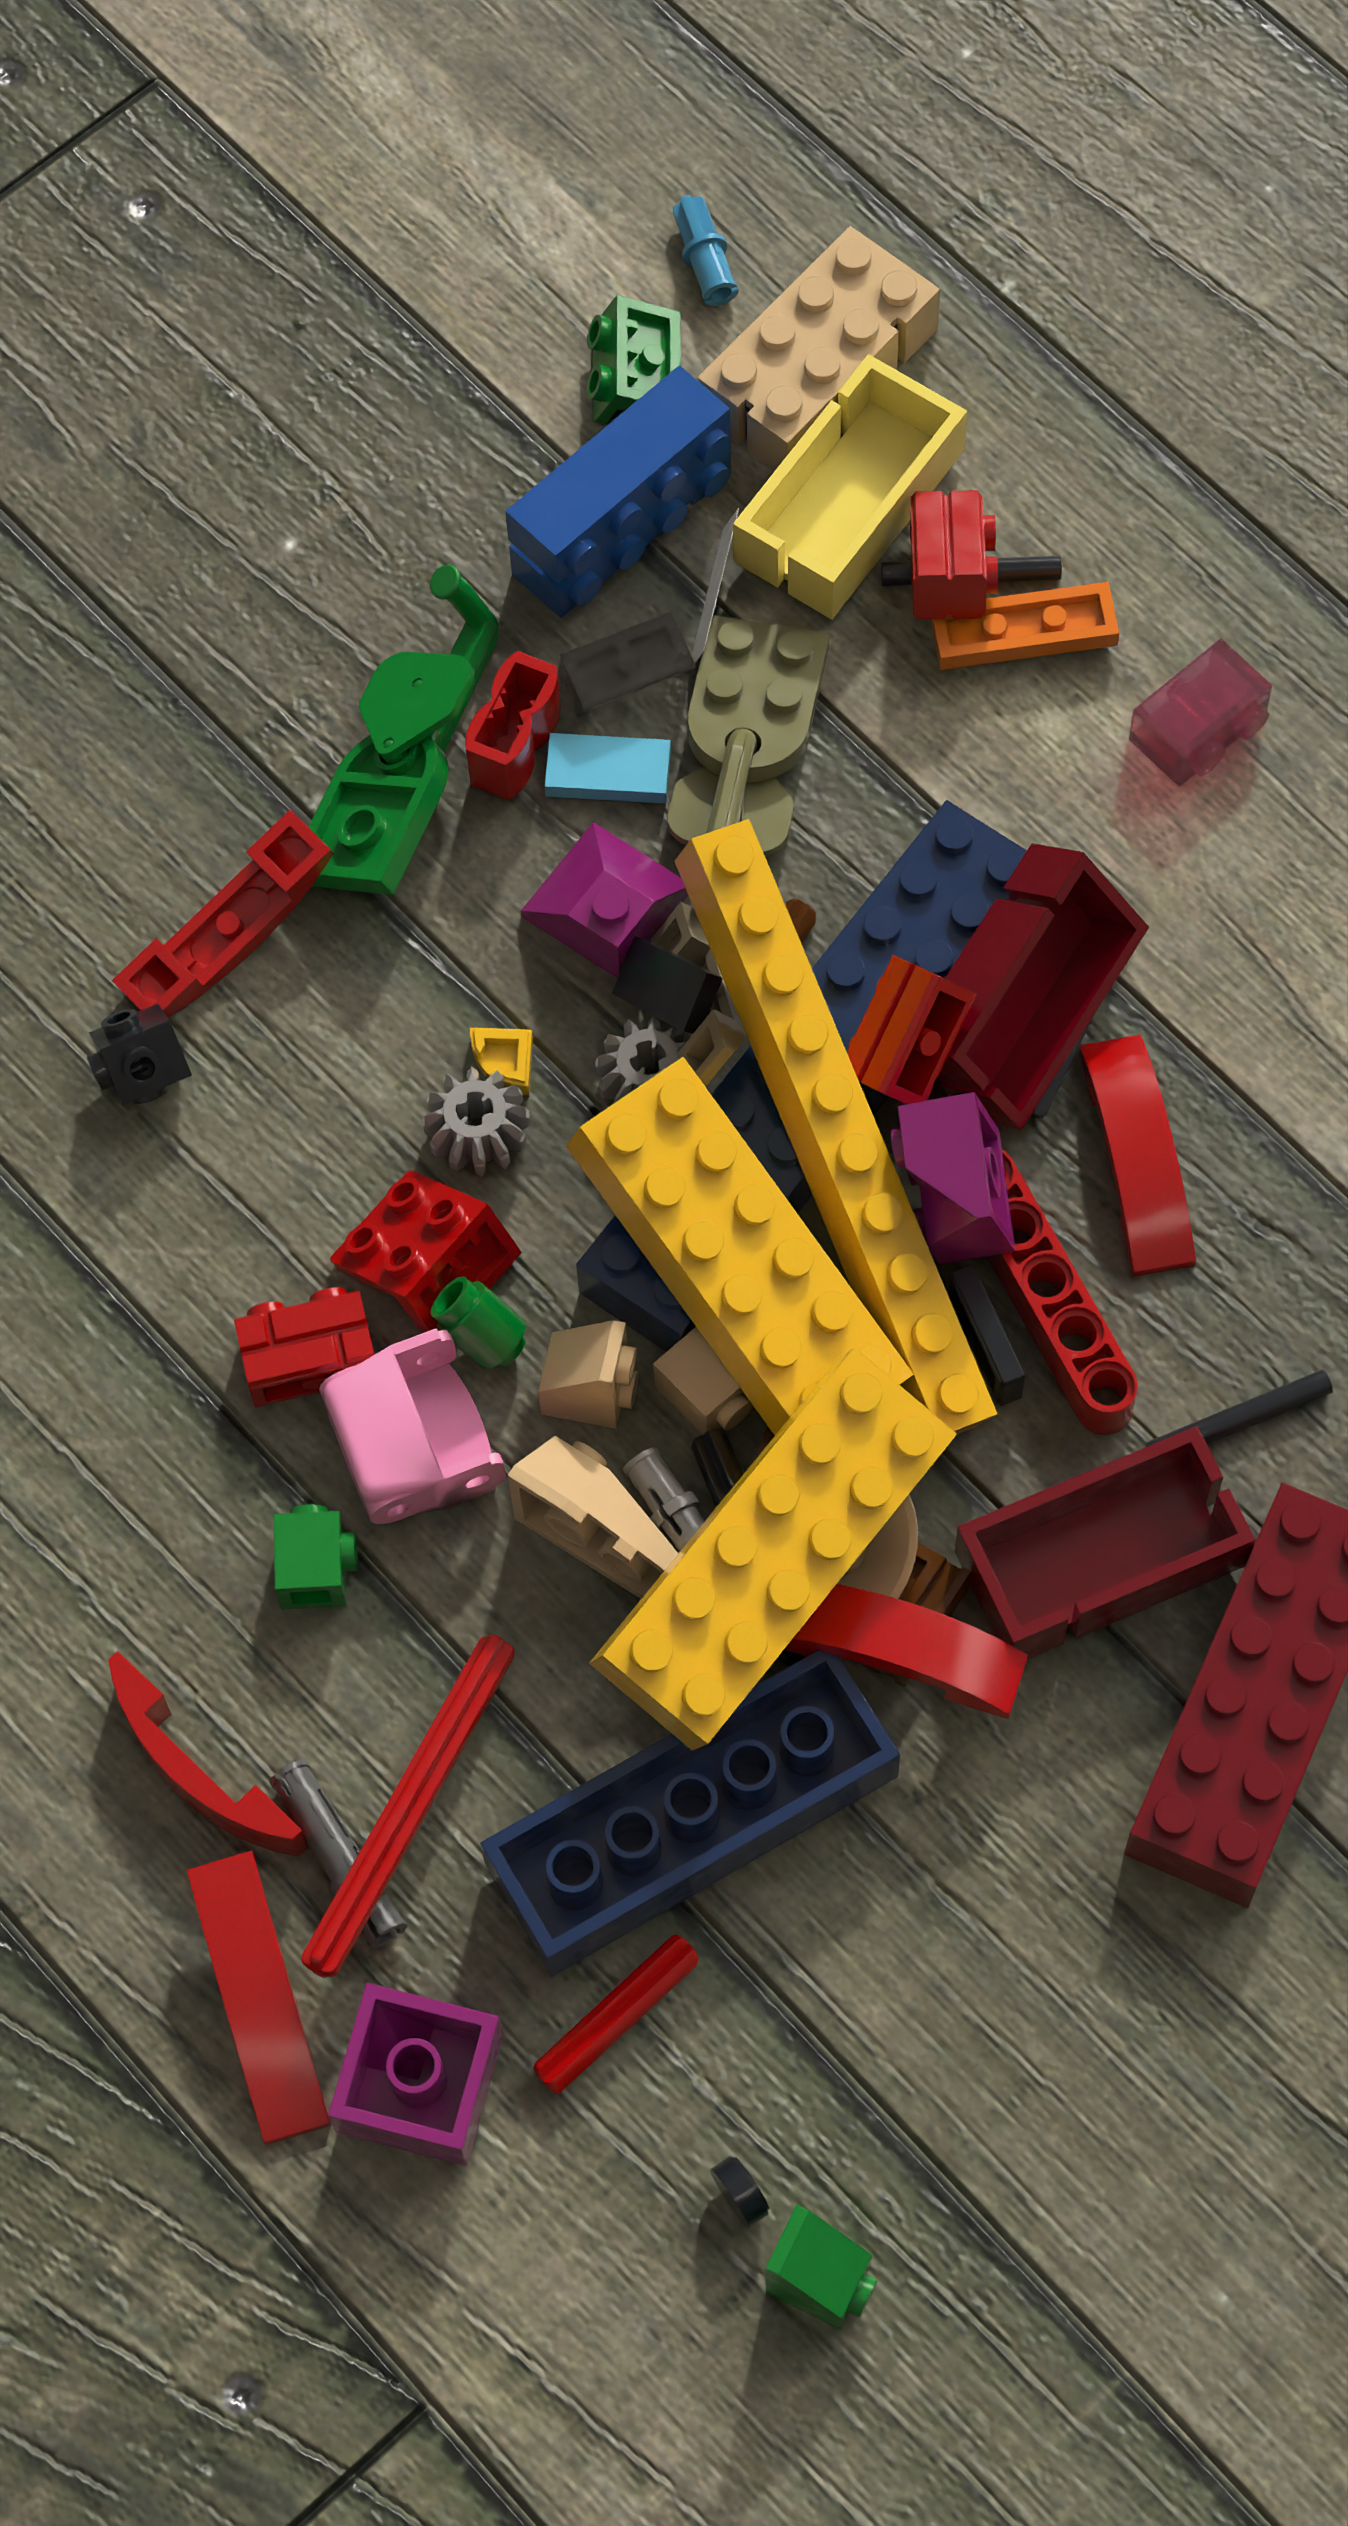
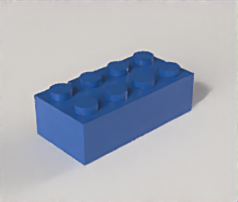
M680 365L505 511L508 540L512 543L509 546L512 575L560 618L576 605L584 606L597 595L604 581L617 570L630 568L638 561L645 547L662 532H672L682 523L688 512L687 504L690 503L694 506L704 496L712 497L725 486L731 474L730 408Z

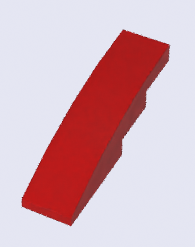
M252 1850L188 1869L187 1874L265 2146L331 2126L297 2000L291 1986L276 1928L272 1921Z

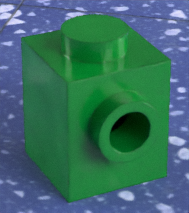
M306 1504L291 1508L290 1513L274 1514L275 1591L281 1610L347 1606L346 1572L357 1571V1541L355 1532L345 1533L340 1512L329 1511L327 1507L321 1505Z

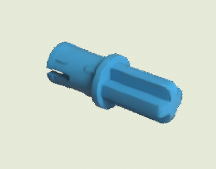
M683 196L680 198L681 202L673 207V215L685 246L682 250L683 260L687 265L692 266L702 291L704 303L709 306L726 304L733 300L739 292L725 256L727 250L726 239L722 235L717 234L705 200L701 196Z

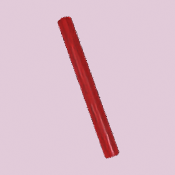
M492 1634L489 1637L483 1636L479 1639L302 1954V1964L314 1974L322 1978L338 1975L514 1659L515 1650L513 1646L505 1642L502 1637Z

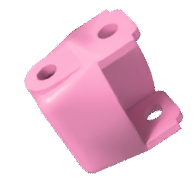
M436 1328L390 1345L362 1363L333 1374L320 1385L319 1391L327 1409L333 1431L364 1510L373 1524H387L417 1513L452 1507L494 1491L495 1486L500 1485L506 1480L505 1467L499 1453H491L489 1440L476 1405L464 1383L449 1364L456 1359L457 1354L454 1340L451 1334L448 1333V1330L438 1331Z

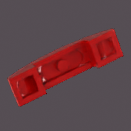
M291 809L246 851L252 861L164 945L155 938L112 980L140 1010L158 1003L166 1016L170 1017L192 1003L245 960L281 924L308 892L334 853Z
M1141 1034L1080 1045L1079 1053L1091 1104L1097 1107L1121 1207L1119 1221L1133 1277L1195 1266L1194 1242L1177 1153L1156 1074Z
M841 1584L835 1585L784 1649L806 1657L820 1650L946 1690L944 1700L1005 1719H1009L1028 1658L1026 1653L952 1617L890 1596Z
M119 1651L108 1659L118 1700L138 1743L161 1777L184 1801L218 1827L253 1845L297 1857L308 1849L302 1829L256 1785L235 1803L158 1728L171 1715L164 1695Z

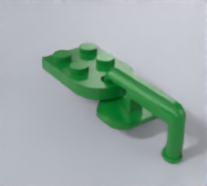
M442 565L436 569L430 580V590L436 598L448 600L463 618L465 624L450 654L400 652L384 660L374 671L359 702V711L370 735L354 746L339 764L309 825V828L334 853L311 887L394 895L442 796L449 770L444 751L496 646L499 634L497 618L470 584L461 577L460 571L453 565Z

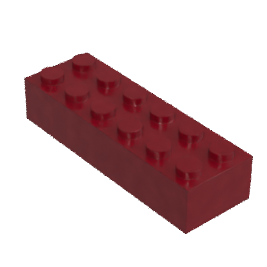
M1281 1482L1129 1833L1124 1855L1249 1908L1348 1673L1347 1509Z

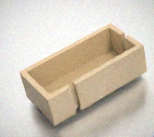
M849 226L697 377V380L730 408V440L738 446L746 439V406L751 409L747 413V453L774 472L829 402L832 400L838 404V391L868 354L897 370L898 359L905 363L938 330L940 288L855 228Z

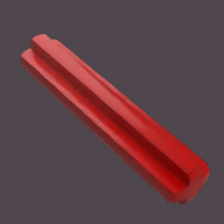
M678 1934L672 1935L535 2062L533 2069L539 2081L554 2094L561 2093L697 1966L699 1956L694 1948Z

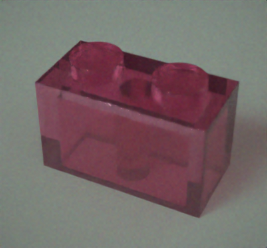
M1220 638L1133 709L1129 741L1180 787L1196 773L1199 776L1208 774L1222 760L1227 747L1240 737L1243 740L1250 739L1264 726L1269 718L1267 710L1272 684Z

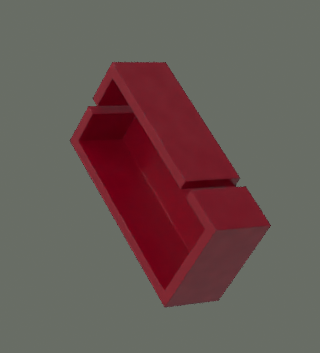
M1034 843L1030 845L1003 887L1009 895L1008 899L996 898L945 977V979L977 993V996L945 1064L936 1080L942 1081L940 1087L949 1096L975 1092L995 1124L1022 1130L1149 929L1144 920L1084 852Z
M1195 1426L957 1526L955 1554L961 1566L971 1570V1587L995 1637L1028 1655L1027 1659L1064 1644L1066 1630L1069 1627L1075 1638H1079L1245 1567L1256 1540L1230 1489L1219 1492L1223 1475L1198 1426ZM1214 1504L1213 1511H1212V1515H1211V1513H1210V1511H1209V1509H1208V1506H1211V1505Z

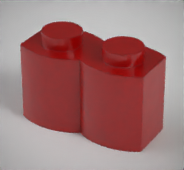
M519 651L511 655L501 665L493 681L492 700L476 713L466 734L465 746L471 786L507 800L515 797L526 786L534 770L535 751L549 740L550 733H554L560 718L561 706L556 665Z

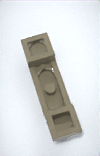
M680 902L650 941L722 977L696 912L691 906ZM723 979L709 1015L693 1034L688 1033L689 1040L676 1054L678 1060L682 1057L686 1059L705 1087L710 1084L741 1046L746 1034Z

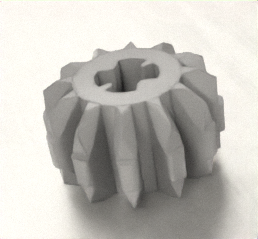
M653 1016L647 1023V1029L639 1030L637 1025L628 1019L626 1024H624L625 1038L608 1034L604 1040V1050L607 1054L599 1055L595 1062L596 1074L602 1078L598 1086L603 1100H614V1103L676 1062L678 1060L676 1054L686 1043L683 1042L684 1035L682 1030L673 1026L663 1033L660 1031V1021ZM651 1067L653 1074L645 1075V1068Z
M471 1066L467 1071V1081L460 1083L457 1079L447 1074L443 1080L445 1093H429L427 1106L431 1113L425 1115L422 1123L424 1134L433 1137L430 1141V1149L436 1159L449 1156L450 1169L454 1170L455 1173H458L468 1162H471L474 1165L475 1173L482 1178L486 1173V1162L493 1160L498 1166L506 1169L510 1164L508 1150L523 1151L526 1145V1136L522 1130L530 1125V1113L526 1107L520 1106L523 1102L522 1091L517 1085L504 1088L503 1075L498 1070L485 1081H481L478 1071ZM482 1118V1125L471 1126V1119Z

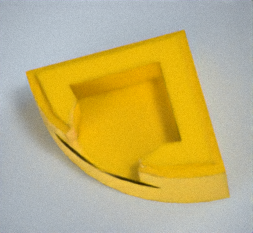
M470 1028L473 1056L482 1073L488 1078L498 1070L503 1075L504 1088L517 1085L522 1091V1095H529L533 1048L532 1030Z

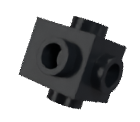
M158 1003L139 1012L135 1009H125L116 1012L101 1022V1028L89 1032L97 1051L87 1056L94 1077L101 1091L112 1087L122 1105L132 1101L135 1104H143L156 1100L168 1091L169 1085L192 1076L171 1022Z

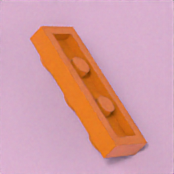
M1109 582L987 598L986 614L982 618L954 619L952 615H947L945 619H930L940 670L1118 646L1120 634Z

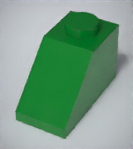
M796 2204L765 2268L766 2293L841 2330L849 2313L861 2318L874 2292L878 2279L868 2275L872 2254L811 2211Z

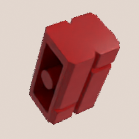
M978 490L950 491L949 495H944L942 491H915L910 496L913 615L916 616L917 620L945 619L947 615H952L954 619L982 618L986 614V593H998L997 557H986L985 551H995L996 548L995 515H983V497Z
M892 955L883 976L876 985L875 994L860 1026L848 1046L847 1054L858 1081L906 1104L927 1101L934 1087L933 1083L945 1064L977 993Z
M340 1287L326 1288L312 1294L309 1298L310 1302L284 1307V1304L280 1302H265L251 1307L247 1311L246 1317L234 1319L246 1379L254 1407L320 1393V1385L327 1378L339 1371L360 1364L375 1355L360 1290L347 1293L344 1288Z

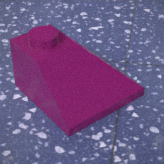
M593 822L523 907L521 917L618 979L634 937L637 936L650 941L678 904L687 898L688 893L681 877Z

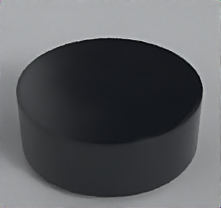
M729 2156L710 2169V2173L722 2195L747 2228L769 2214L768 2210L770 2208L765 2197L737 2157Z

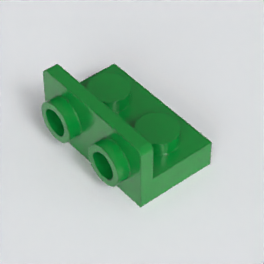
M616 295L604 312L593 318L587 334V346L593 350V369L587 383V396L593 400V422L605 425L617 409L623 411L628 409L676 367L681 366V312Z

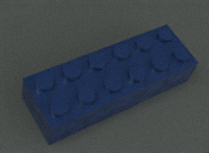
M817 1650L754 1686L707 1745L691 1750L673 1734L666 1736L480 1842L484 1862L549 1975L553 1977L896 1779L899 1775L900 1753L839 1656Z

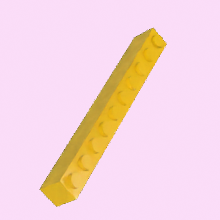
M750 819L694 837L688 842L674 862L849 1284L914 1375L900 1386L957 1434L975 1428L997 1415V1411Z

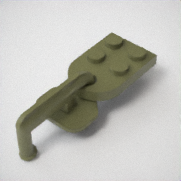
M713 615L688 711L689 745L694 756L704 767L681 778L674 786L667 815V824L671 835L677 841L687 845L694 837L750 819L765 856L778 852L786 844L794 813V801L775 777L784 774L795 766L806 750L828 655L830 633Z

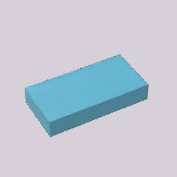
M550 733L544 786L545 797L667 804L671 740Z

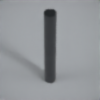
M1060 555L997 558L998 582L1061 580L1062 566ZM911 561L881 562L882 586L912 585Z
M1321 1369L1146 1442V1446L1148 1447L1195 1426H1198L1206 1444H1211L1333 1393L1331 1381L1327 1373Z

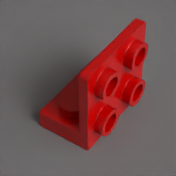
M410 1170L391 1186L379 1204L359 1226L348 1234L342 1245L330 1257V1261L337 1270L395 1297L421 1333H425L437 1328L438 1321L431 1316V1307L439 1293L450 1282L459 1277H466L470 1282L480 1281L490 1289L520 1256L522 1251L487 1203Z

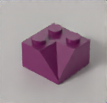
M975 1092L898 1106L901 1128L892 1129L891 1131L895 1161L899 1168L906 1167L911 1185H919L922 1207L913 1209V1212L929 1251L941 1265L1014 1252L1015 1244L1000 1133Z
M366 1982L328 2113L334 2131L343 2135L467 2166L504 2035L499 2016Z

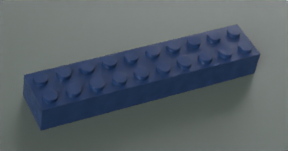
M948 800L943 803L812 968L846 1052L848 1051L850 1040L856 1034L875 994L876 985L883 976L892 955L945 978L996 898L1007 900L1009 897L1003 887L1027 850ZM750 1045L711 1095L798 1214L813 1194ZM859 1082L871 1112L875 1116L889 1096ZM615 1215L576 1263L579 1293L621 1322H625L627 1326L667 1352L696 1326Z

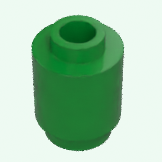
M466 1277L454 1279L439 1293L431 1307V1316L438 1321V1330H448L455 1345L483 1369H491L497 1365L504 1367L518 1357L525 1346L526 1338L523 1335L526 1330V1321L480 1281L470 1282Z

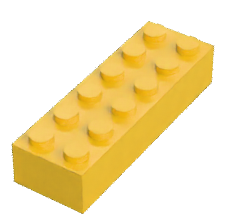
M684 1057L580 1126L566 1144L567 1149L774 1435L779 1432L833 1364L854 1347L899 1385L914 1375Z
M854 1347L833 1364L589 1664L691 1750L707 1745L957 1433Z

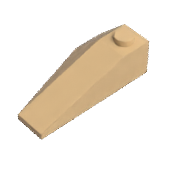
M554 1436L516 1463L507 1475L514 1519L638 1598L642 1599L678 1555V1552L614 1474L605 1467L607 1462L602 1455L585 1443L576 1441L571 1446L559 1437Z

